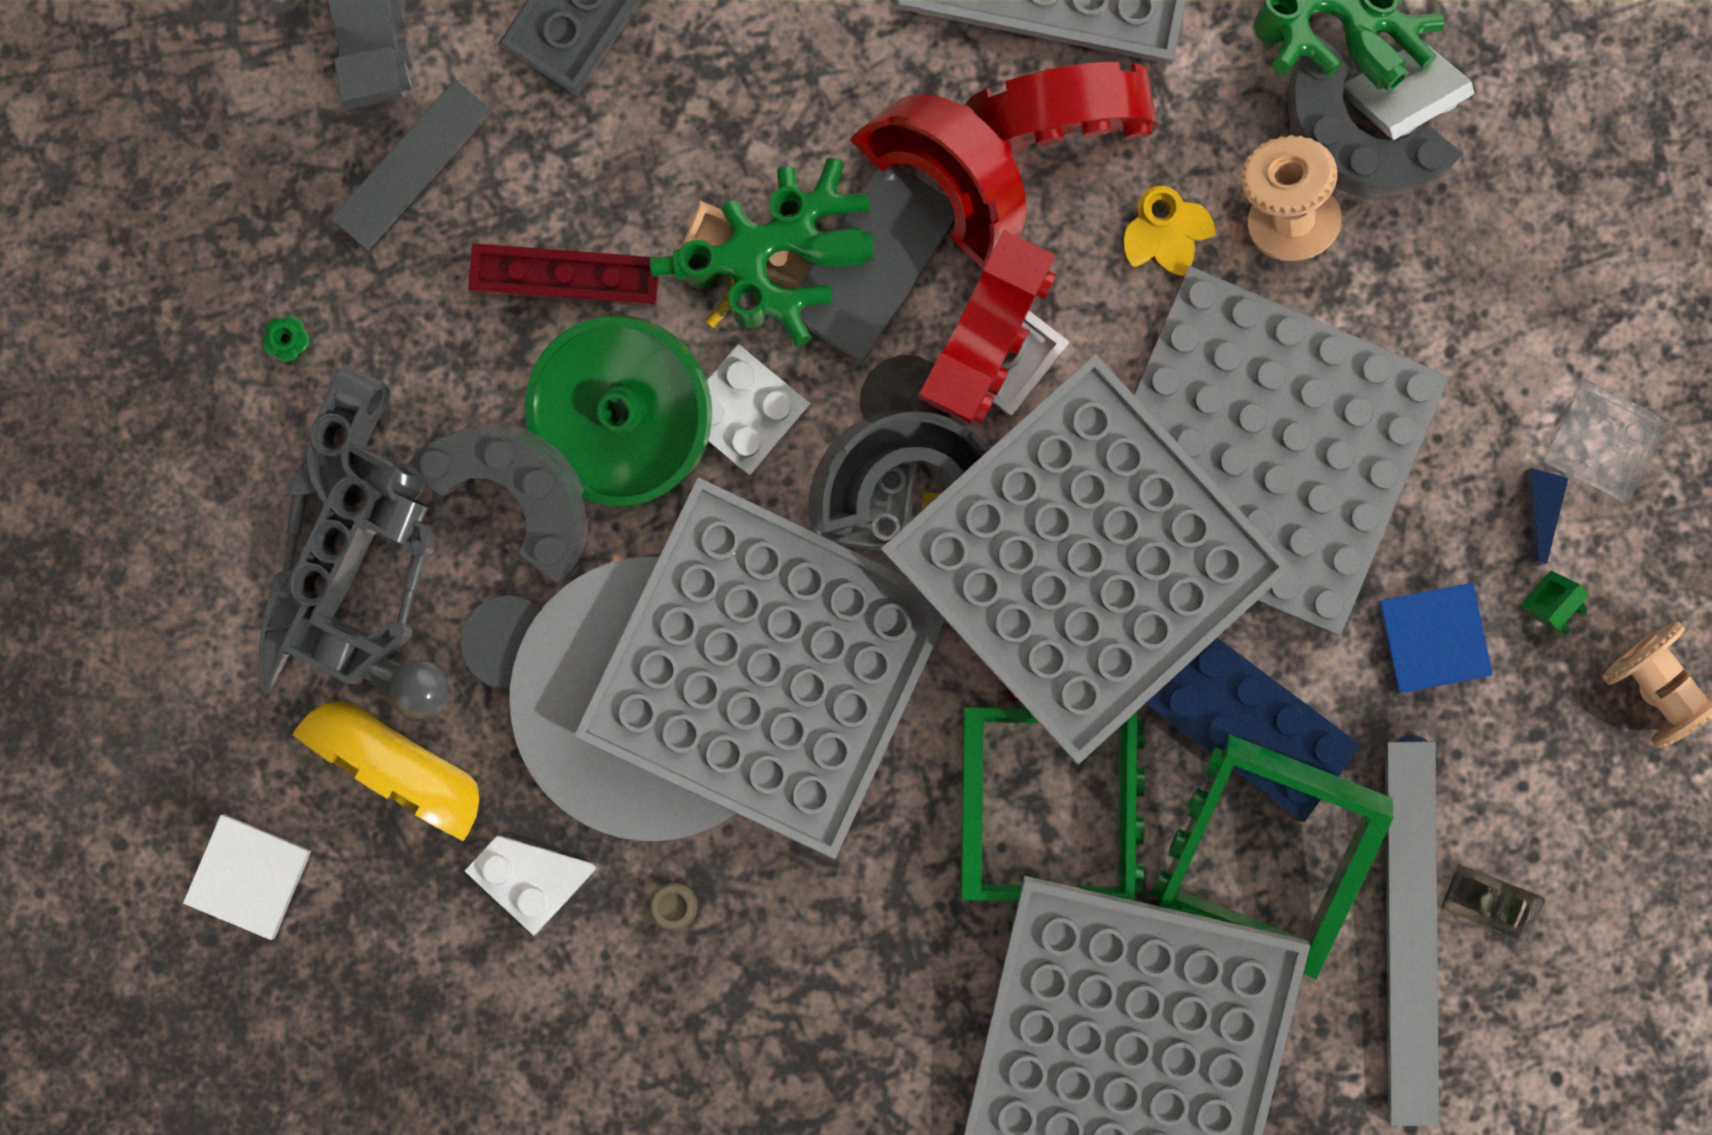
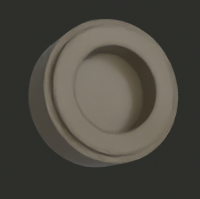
M671 882L662 885L654 892L650 900L649 910L653 921L659 927L669 931H677L687 927L694 920L698 910V902L694 892L688 886L678 882Z

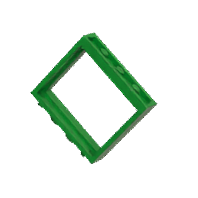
M964 707L961 900L1018 901L1022 884H981L984 723L1039 722L1026 708ZM1137 711L1118 728L1117 886L1067 885L1135 901V892H1143L1144 866L1141 863H1136V844H1144L1145 836L1144 816H1136V796L1144 797L1145 770L1144 768H1137V749L1145 748L1146 739L1144 720H1137Z
M1229 734L1223 748L1214 747L1210 754L1204 772L1205 775L1210 776L1204 791L1198 788L1195 789L1186 811V815L1192 818L1186 831L1181 829L1176 831L1168 852V856L1173 857L1168 871L1159 870L1150 894L1157 896L1156 906L1308 940L1310 948L1303 974L1317 980L1394 818L1392 797ZM1234 766L1362 815L1305 938L1298 937L1179 890Z

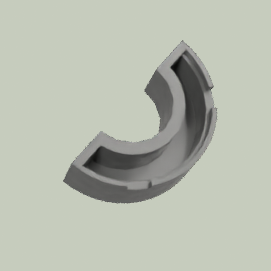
M328 0L339 50V57L334 58L341 100L346 109L352 110L406 98L407 91L412 90V81L408 68L414 67L407 39L400 40L398 27L405 25L400 0Z
M1315 35L1342 62V66L1334 75L1328 77L1310 58L1306 56L1300 57L1292 73L1287 91L1286 103H1288L1289 129L1293 136H1303L1304 138H1312L1314 141L1320 142L1332 154L1337 166L1336 188L1366 198L1377 199L1378 197L1404 196L1421 190L1436 181L1463 155L1460 150L1428 124L1415 134L1398 140L1377 139L1360 130L1348 116L1343 100L1344 80L1353 63L1319 35Z
M902 410L878 413L860 420L847 428L833 441L816 468L809 494L811 529L826 533L870 521V500L876 483L889 469L905 461H916L924 464L938 477L942 489L945 491L990 449L974 432H970L962 425L953 421V419L943 415Z
M492 423L489 425L467 427L430 443L419 451L405 467V469L442 497L460 489L472 478L490 479L507 487L520 502L526 518V538L519 555L556 583L572 574L579 563L588 534L589 516H586L582 497L584 490L568 460L557 448L541 436L529 430L507 424Z

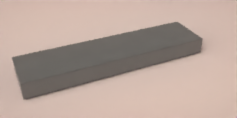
M455 79L334 213L331 219L364 249L369 251L492 114L491 110Z

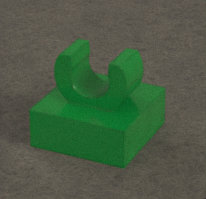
M1551 570L1520 606L1530 617L1557 631L1568 634L1571 629L1566 625L1567 620L1575 612L1583 616L1587 613L1586 605L1583 602L1590 595L1579 583Z

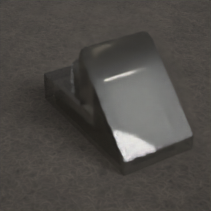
M1458 864L1440 908L1499 934L1510 936L1528 944L1546 899L1530 891Z

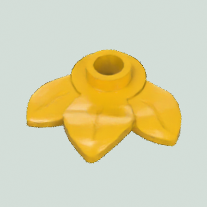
M1154 186L1146 190L1138 201V217L1125 230L1123 240L1124 252L1127 261L1133 268L1143 265L1154 257L1155 261L1167 272L1183 277L1194 260V241H1202L1215 236V225L1209 212L1200 204L1183 202L1181 196L1170 187ZM1155 203L1165 204L1168 208V215L1164 218L1154 216L1152 205Z

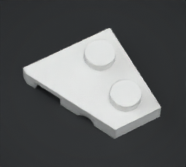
M499 835L471 863L465 872L535 936L598 867L590 861H583Z

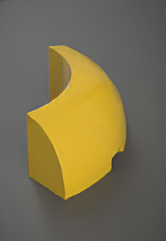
M346 701L325 703L311 711L293 732L292 735L328 762H334L345 771L355 776L354 779L386 799L391 797L403 807L414 812L415 816L462 841L467 837L477 816L479 804L478 786L472 776L398 733L359 705Z

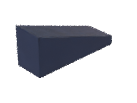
M1530 468L1525 470L1524 473L1531 563L1543 565L1548 563L1569 478Z

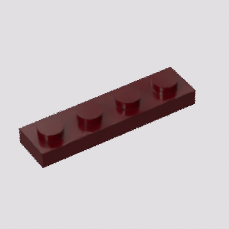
M472 243L468 290L470 293L657 307L660 276L652 277L650 258L654 257Z

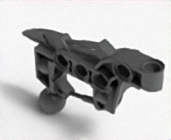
M347 365L339 369L333 377L327 397L311 427L310 439L306 450L308 467L288 482V490L293 494L286 532L289 535L283 572H279L273 577V587L263 616L259 643L260 688L263 691H271L290 654L348 684H364L369 680L388 690L393 707L405 718L415 721L428 720L438 714L448 702L450 687L446 675L432 662L416 660L402 666L391 660L400 652L398 649L412 637V628L406 624L414 592L419 587L426 557L431 556L435 549L432 526L422 522L429 507L417 501L425 487V483L405 469L404 466L366 449L379 418L387 408L391 388L389 385ZM343 426L345 430L344 442L341 446L335 448L333 443L334 433ZM362 489L365 493V502L362 508L356 511L353 507V498L356 492ZM319 496L320 500L324 503L323 509L293 569L298 535L301 536L307 497ZM342 532L345 538L344 548L340 553L336 554L333 549V541L335 536ZM376 534L401 545V549L412 554L403 587L406 589L397 622H392L371 634H367L335 618ZM321 574L325 586L321 595L316 597L313 592V583L317 576Z

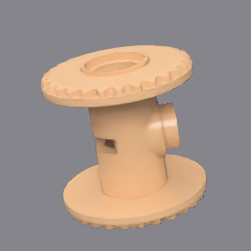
M1293 135L1270 139L1269 142L1262 143L1260 147L1254 149L1243 166L1241 173L1242 189L1246 198L1252 204L1248 215L1249 235L1255 246L1273 259L1295 262L1297 260L1304 261L1308 258H1314V256L1323 253L1324 250L1329 248L1339 234L1342 224L1341 210L1337 200L1332 195L1337 182V166L1332 154L1320 142H1316L1312 138Z
M1677 621L1660 628L1634 645L1619 657L1602 676L1604 682L1607 685H1611L1632 675L1640 685L1642 698L1648 704L1657 707L1668 721L1651 739L1652 743L1658 748L1666 747L1679 741L1712 718V690L1704 694L1668 649L1685 630V627Z

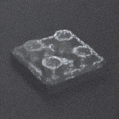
M1583 378L1579 381L1539 464L1623 506L1628 505L1669 420Z

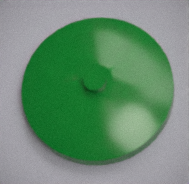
M610 315L593 318L572 326L558 335L544 349L533 367L527 384L525 419L527 430L550 442L571 464L583 487L584 493H582V497L584 499L604 505L631 506L651 501L669 492L694 470L709 440L712 425V402L707 380L698 361L685 344L665 328L642 318Z

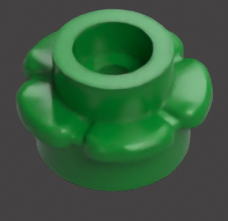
M287 316L285 319L276 317L269 321L265 327L266 336L262 339L263 348L270 356L275 355L277 360L281 362L296 360L298 356L306 351L309 345V335L304 331V324L296 317ZM284 334H288L290 338L286 343L281 341V337Z

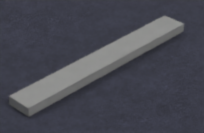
M1385 742V795L1392 797L1394 816L1385 835L1388 1123L1391 1126H1439L1436 742Z

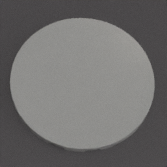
M660 556L633 557L610 562L588 571L563 587L545 604L526 631L516 655L510 682L509 705L515 741L525 765L542 791L558 807L584 825L608 835L636 841H666L696 835L719 825L736 814L573 737Z

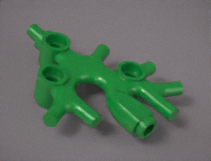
M1264 0L1254 20L1256 36L1266 44H1277L1283 41L1282 47L1272 63V67L1277 73L1282 75L1288 74L1298 56H1306L1328 77H1331L1341 68L1342 62L1315 36L1310 29L1309 18L1317 12H1326L1334 15L1344 25L1346 46L1357 68L1377 89L1384 88L1387 92H1390L1405 80L1409 71L1404 67L1406 64L1405 60L1378 35L1382 32L1389 34L1424 69L1435 60L1437 55L1418 35L1442 31L1444 28V18L1439 12L1423 15L1403 14L1396 8L1398 3L1403 0Z
M835 158L826 159L820 179L814 190L809 193H803L797 188L796 169L794 167H781L777 170L778 190L773 193L769 202L772 216L770 222L763 225L751 222L746 217L737 200L730 201L721 208L732 230L731 237L727 241L711 246L703 240H692L683 245L681 249H674L673 256L650 258L652 277L675 275L676 280H685L693 288L705 289L712 286L718 280L720 274L730 276L734 279L735 284L729 292L728 300L733 317L740 326L757 328L763 325L769 315L782 323L794 346H802L811 340V335L800 317V312L807 306L833 304L831 285L791 289L780 288L769 280L766 273V263L772 255L780 251H791L812 264L829 268L864 266L866 260H874L872 231L862 232V227L820 232L814 226L815 220L820 216L870 211L869 193L840 194L837 192V185L844 163ZM792 213H793V214H796L795 216H792V217H785V216H787L788 214H792ZM700 266H706V268L702 270L695 271V269ZM750 305H755V306H757V307H756L755 309H753V310H749V311L744 310L746 307H748V306H750Z

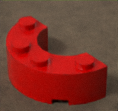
M1119 62L1086 63L1039 71L1005 81L1007 91L992 96L991 88H986L973 95L965 103L999 138L1009 145L1012 158H1014V152H1020L1030 144L1035 142L1036 145L1058 143L1064 140L1065 134L1082 132L1083 137H1096L1110 132L1111 136L1124 134L1126 140H1134L1153 134L1152 129L1158 128L1148 70L1145 66L1136 63L1130 65L1131 72L1121 71Z
M915 94L905 96L889 105L851 137L850 141L882 172L892 165L906 163L921 168L936 179L947 193L954 209L955 227L950 238L982 269H984L1003 230L1020 237L1024 228L1027 209L1021 175L1012 158L1009 145L999 138L970 107L936 95Z
M1003 230L955 330L942 353L940 352L919 393L918 399L970 425L973 420L981 424L983 423L995 399L988 392L997 396L1009 373V370L1001 367L1009 352L1016 356L1018 355L1030 331L1022 325L1035 298L1038 297L1045 300L1057 274L1049 271L1056 256L1055 254Z

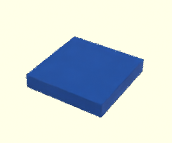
M1474 583L1378 601L1397 694L1493 675Z

